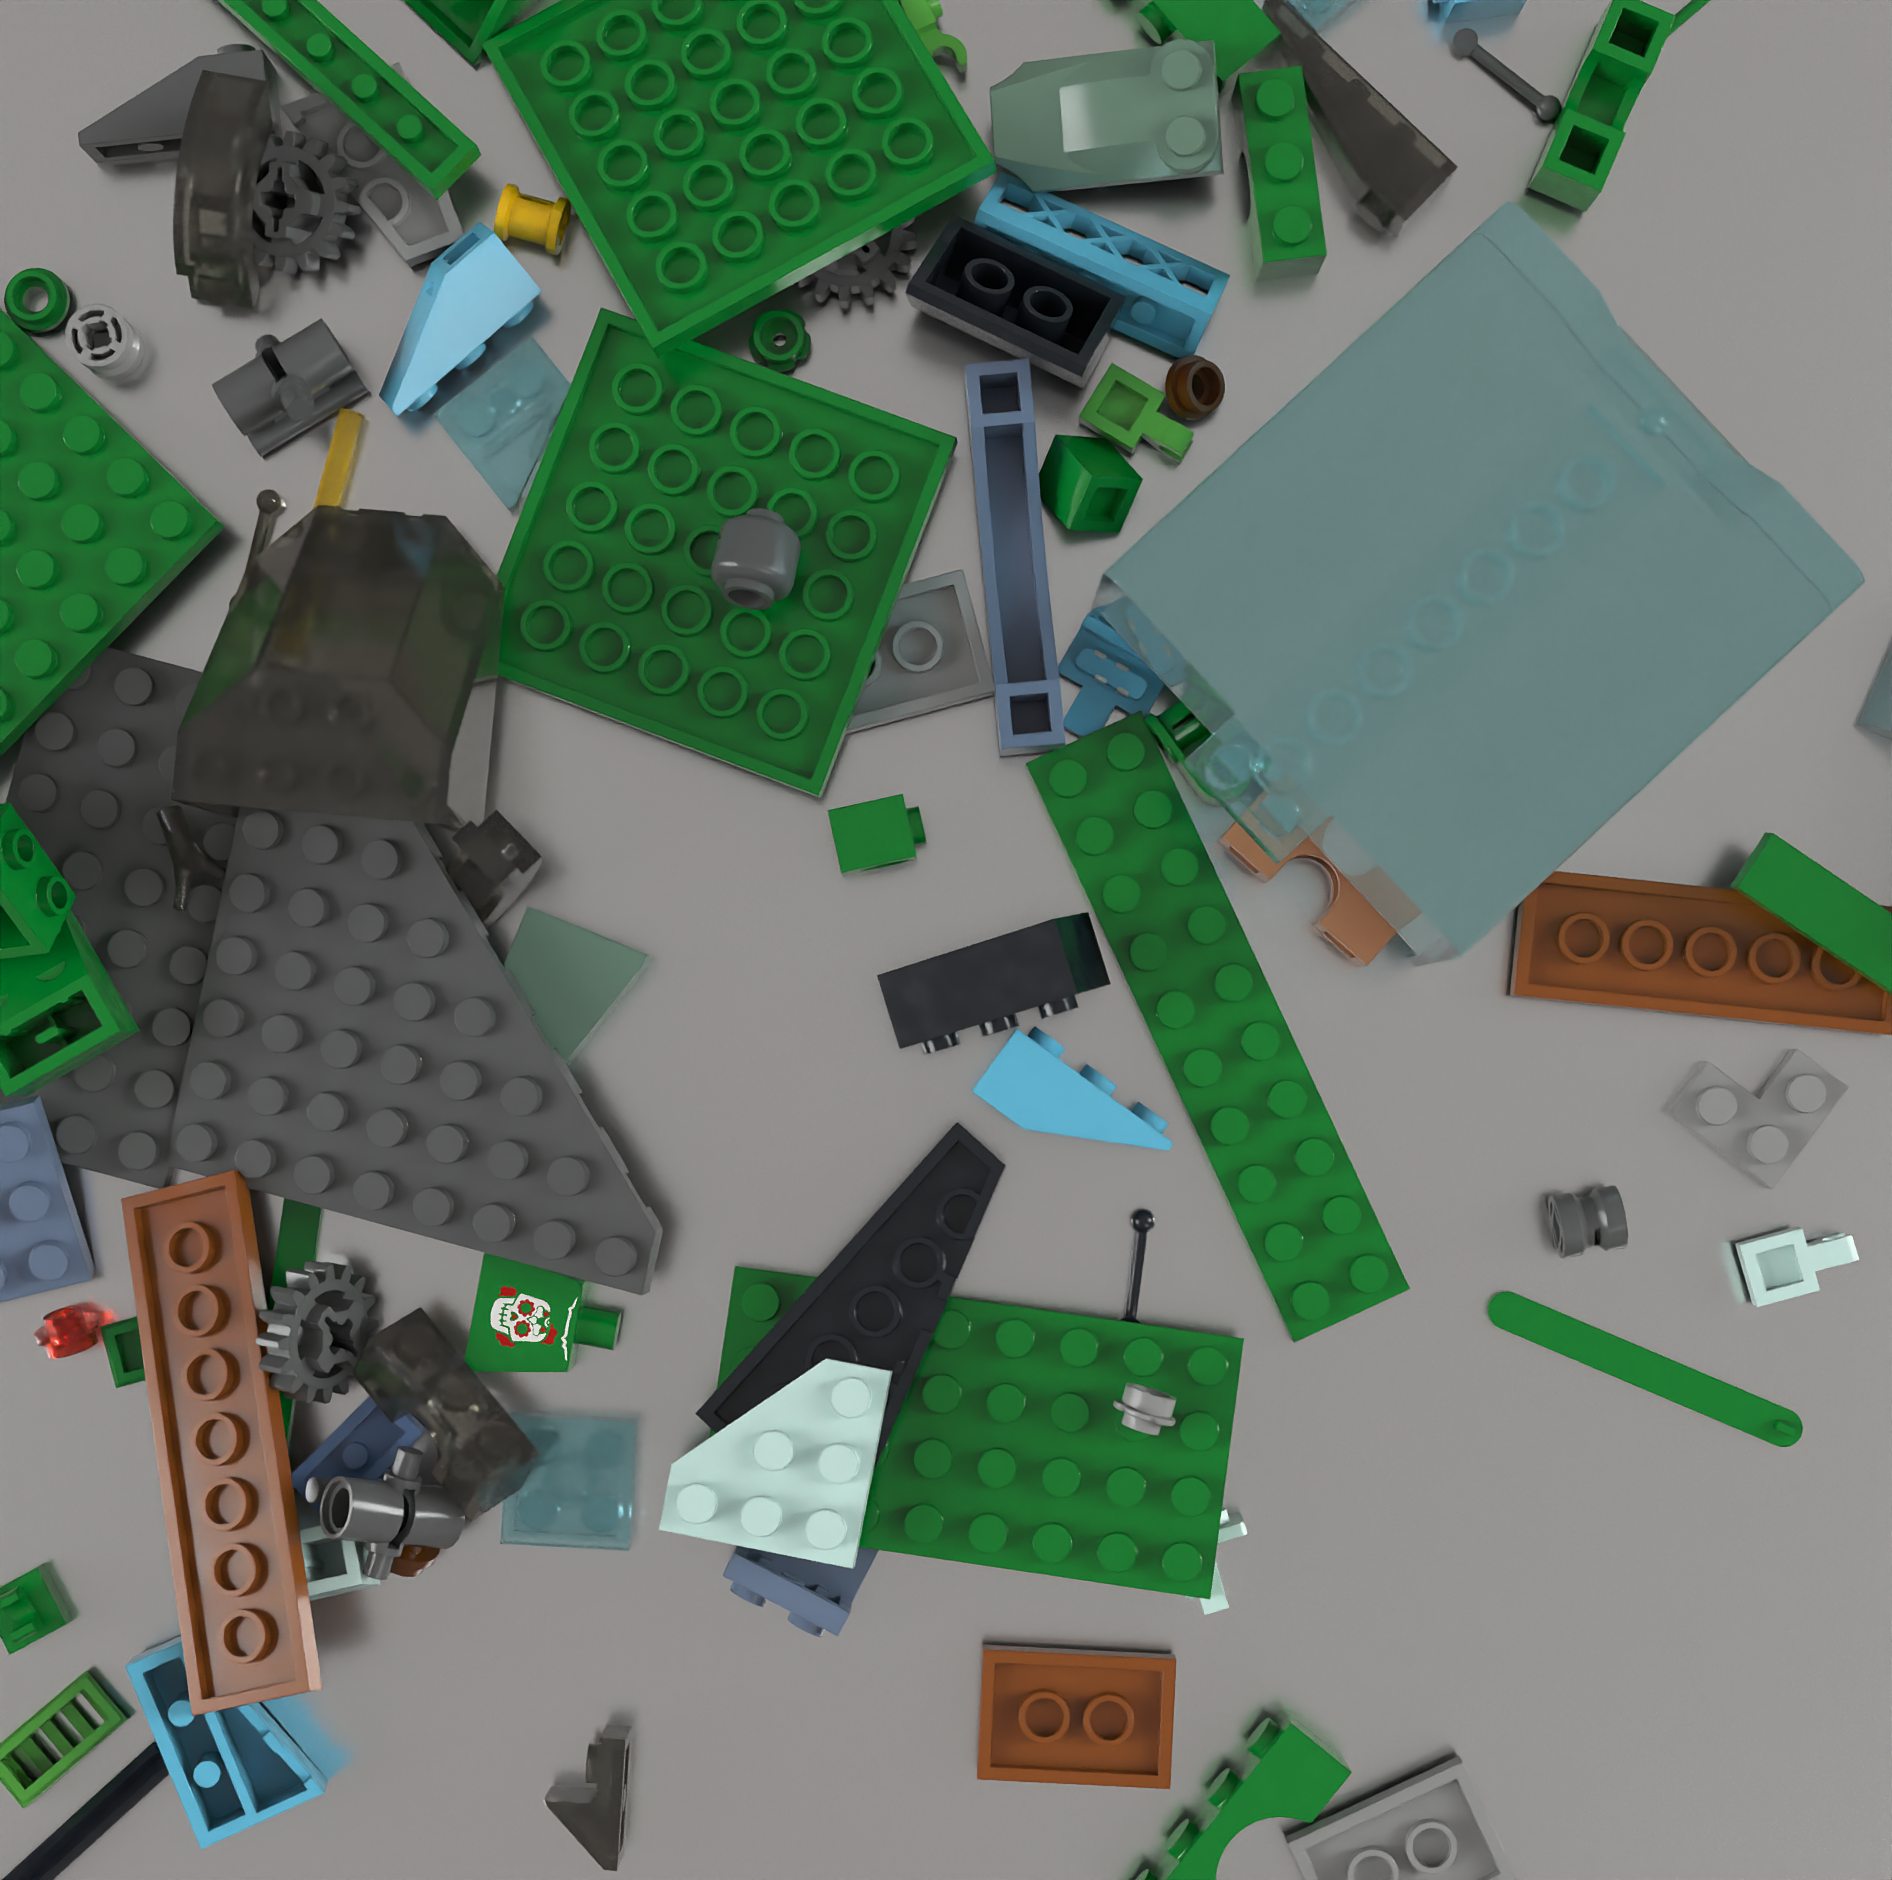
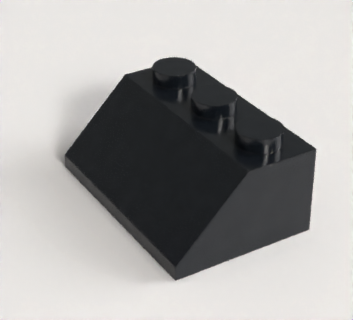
M954 214L908 283L905 292L912 307L933 316L937 321L954 326L989 343L997 350L1008 352L1021 359L1029 358L1031 364L1046 370L1056 378L1067 380L1081 388H1084L1100 360L1126 299V296Z

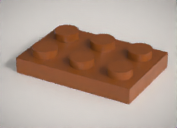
M983 1645L977 1779L1170 1789L1176 1680L1175 1654Z

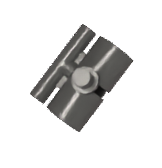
M322 318L283 342H279L278 338L271 334L261 336L255 343L257 353L253 360L212 384L224 409L244 436H248L260 457L369 392L362 378L354 370L339 342Z
M398 1446L392 1469H385L382 1480L337 1476L333 1479L312 1477L306 1485L307 1501L320 1504V1523L327 1538L364 1542L363 1547L369 1552L363 1574L379 1580L388 1579L394 1557L401 1556L404 1545L447 1549L454 1546L463 1531L465 1503L462 1494L457 1488L421 1484L423 1479L417 1474L423 1452L418 1449Z

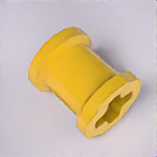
M507 183L498 203L494 233L501 241H506L511 236L544 245L547 253L558 255L568 229L571 204L568 199L559 197L556 202L523 194L520 193L517 185Z

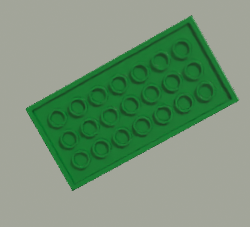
M735 1266L717 1389L817 1279L816 1277ZM950 1297L873 1473L859 1547L1210 1599L1244 1338ZM1128 1382L1157 1389L1177 1399L1172 1413L1176 1422L1174 1426L1162 1425L1159 1435H1150L1131 1429L1121 1423L1124 1411L1114 1407V1400H1122ZM710 1429L709 1438L716 1434L712 1429Z

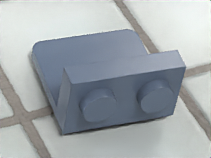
M736 1546L722 1576L733 1581L730 1590L747 1602L764 1607L767 1600L790 1611L787 1619L799 1629L817 1637H822L825 1630L839 1636L850 1615L852 1601L879 1550L858 1547L855 1567L852 1569Z

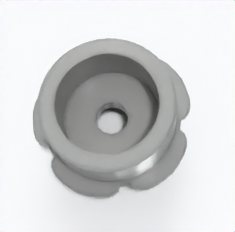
M1128 1382L1122 1400L1115 1399L1113 1403L1116 1409L1124 1411L1121 1421L1123 1425L1146 1434L1159 1435L1162 1425L1174 1426L1176 1422L1172 1413L1177 1399L1151 1387Z

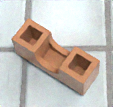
M1264 790L1261 791L1217 841L1264 883L1270 881L1288 861L1293 859H1308L1322 866L1332 883V897L1326 910L1312 926L1357 966L1369 965L1397 933Z

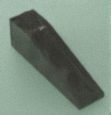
M1265 0L1262 11L1281 32L1275 54L1283 68L1302 66L1309 118L1350 195L1358 201L1355 204L1357 212L1374 229L1383 231L1386 228L1397 238L1448 185L1458 166L1282 0Z

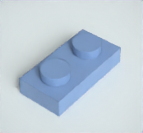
M381 1385L291 1474L293 1487L306 1499V1485L312 1477L333 1479L337 1476L378 1480L384 1474L385 1469H389L393 1465L398 1446L411 1447L427 1429ZM310 1503L320 1513V1504Z

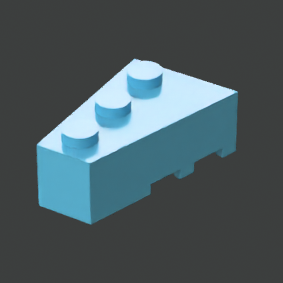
M181 1636L132 1657L125 1666L201 1849L325 1793L328 1780L259 1703L192 1716Z

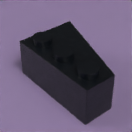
M1088 912L1054 918L877 975L899 1048L902 1049L921 1043L924 1055L961 1044L957 1032L977 1025L980 1027L982 1037L1017 1027L1019 1023L1016 1013L1038 1007L1041 1019L1078 1008L1075 995L1111 984Z

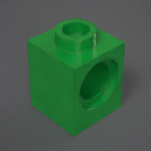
M903 794L827 810L843 877L916 861L915 846L927 843L919 806L906 808Z

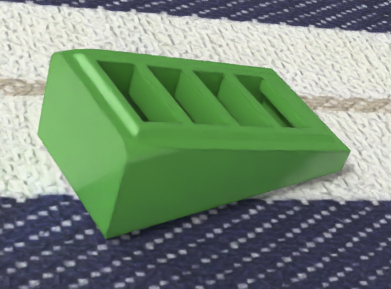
M86 1670L0 1743L1 1783L23 1809L28 1808L123 1725L128 1718L88 1670ZM80 1694L84 1696L105 1721L95 1730L71 1703ZM59 1712H62L84 1739L76 1747H73L51 1720ZM40 1729L63 1755V1758L55 1765L31 1738ZM20 1747L43 1773L35 1782L32 1781L12 1757V1754Z

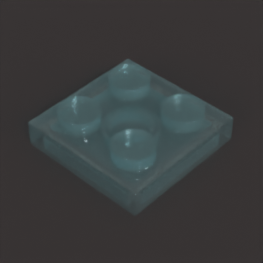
M510 1412L507 1421L500 1544L629 1551L632 1545L639 1419Z

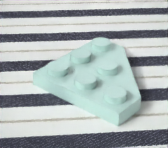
M827 1358L671 1464L659 1530L853 1569L857 1558L892 1371Z

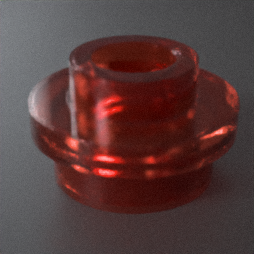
M72 1305L45 1315L43 1317L45 1325L34 1333L37 1345L45 1346L49 1358H63L83 1352L97 1344L99 1339L95 1329L100 1326V1321L97 1313L83 1312L80 1305Z

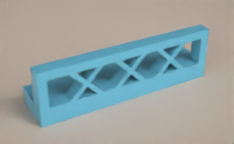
M1002 171L980 205L973 224L1126 296L1113 329L1177 358L1195 354L1209 320L1230 278V275L1053 194L1048 192L1034 193L1024 181ZM1003 198L1027 208L1030 212H1019L1002 204L1001 201ZM1064 229H1074L1085 234L1087 239L1074 237L1066 233ZM1129 254L1142 260L1145 265H1136L1123 259L1121 255ZM1186 280L1208 290V293L1204 296L1182 286L1179 281Z

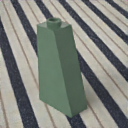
M527 906L503 967L511 970L536 1013L533 1017L551 1048H557L567 1067H569L648 969L653 956Z

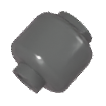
M763 508L750 509L746 515L734 516L722 524L711 567V577L716 586L722 590L724 599L731 604L751 610L768 609L772 606L773 602L782 600L791 592L801 551V541L796 532L784 524V519L780 514Z

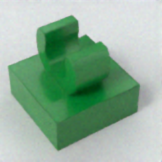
M45 1564L0 1587V1637L10 1655L74 1620Z

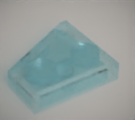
M530 337L433 414L511 514L519 508L524 498L522 493L537 461L541 462L550 440V434L571 386L533 337Z

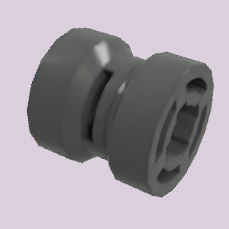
M1616 1186L1594 1188L1588 1197L1577 1198L1572 1193L1551 1195L1549 1197L1548 1211L1551 1232L1560 1258L1581 1256L1587 1248L1597 1245L1605 1251L1627 1247L1628 1227L1626 1214Z

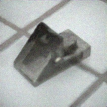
M606 1724L599 1738V1744L589 1743L585 1778L586 1783H597L596 1788L552 1786L544 1798V1802L551 1812L603 1870L617 1871L624 1855L632 1726Z

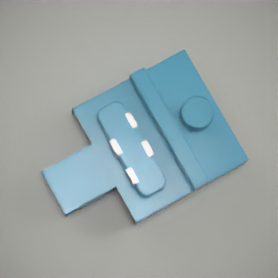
M1105 584L1089 614L1086 615L1078 633L1058 665L1059 673L1083 686L1064 718V728L1081 738L1105 727L1116 705L1131 714L1141 710L1143 716H1147L1165 686V683L1101 616V613L1122 594Z

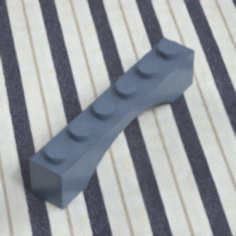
M1025 358L965 364V390L1000 756L1051 752L1064 749L1066 739L1046 564L1030 360Z

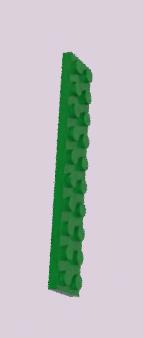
M1140 710L1066 744L1064 749L1053 750L1025 764V767L1291 1340L1295 1343L1409 1290L1410 1287L1149 727L1142 719L1144 716Z

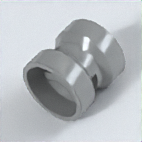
M89 304L78 309L68 320L65 329L66 346L70 354L96 376L107 380H120L133 374L141 365L144 356V341L139 331L114 308L103 304ZM101 330H108V331L102 332V333H100V334L97 333V332H99V331H101Z

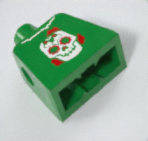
M484 1253L463 1370L470 1372H568L575 1365L579 1344L614 1351L619 1333L621 1313L586 1306L590 1281Z

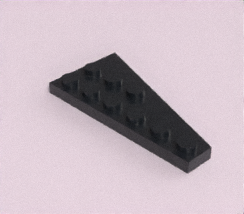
M957 1122L695 1414L715 1433H718L827 1358L891 1370L892 1375L873 1469L874 1473L1007 1166Z

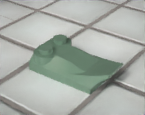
M1176 39L1167 42L1163 46L1023 62L1013 74L990 87L995 164L1014 173L1034 193L1224 174L1216 53L1213 40L1195 42L1189 39Z

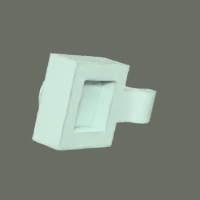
M1793 1227L1735 1243L1752 1305L1756 1307L1819 1291L1820 1288L1815 1271L1859 1260L1852 1235L1845 1236L1844 1232L1824 1236L1806 1243L1803 1229Z

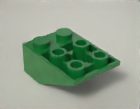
M71 908L49 953L0 959V1088L5 1097L28 1096L140 1032Z

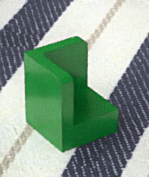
M1055 434L1039 472L1040 496L1068 530L1120 533L1143 481V478L1108 440L1097 437Z

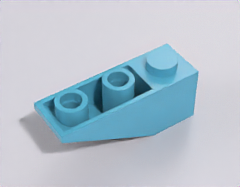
M480 221L430 265L379 393L381 399L396 416L400 415L405 409L414 411L426 404L438 389L436 383L454 367L457 370H461L477 360L486 348L484 341L500 327L510 328L522 321L534 306L532 300L542 292L497 235Z
M1035 1026L1028 1036L1019 1029H1016L971 1090L1025 1130L1169 1151L1174 1144L1162 1135L1169 1125L1166 1121L1139 1102L1136 1103L1131 1111L1110 1097L1117 1087L1114 1083L1087 1064L1080 1073H1077L1058 1059L1065 1048Z

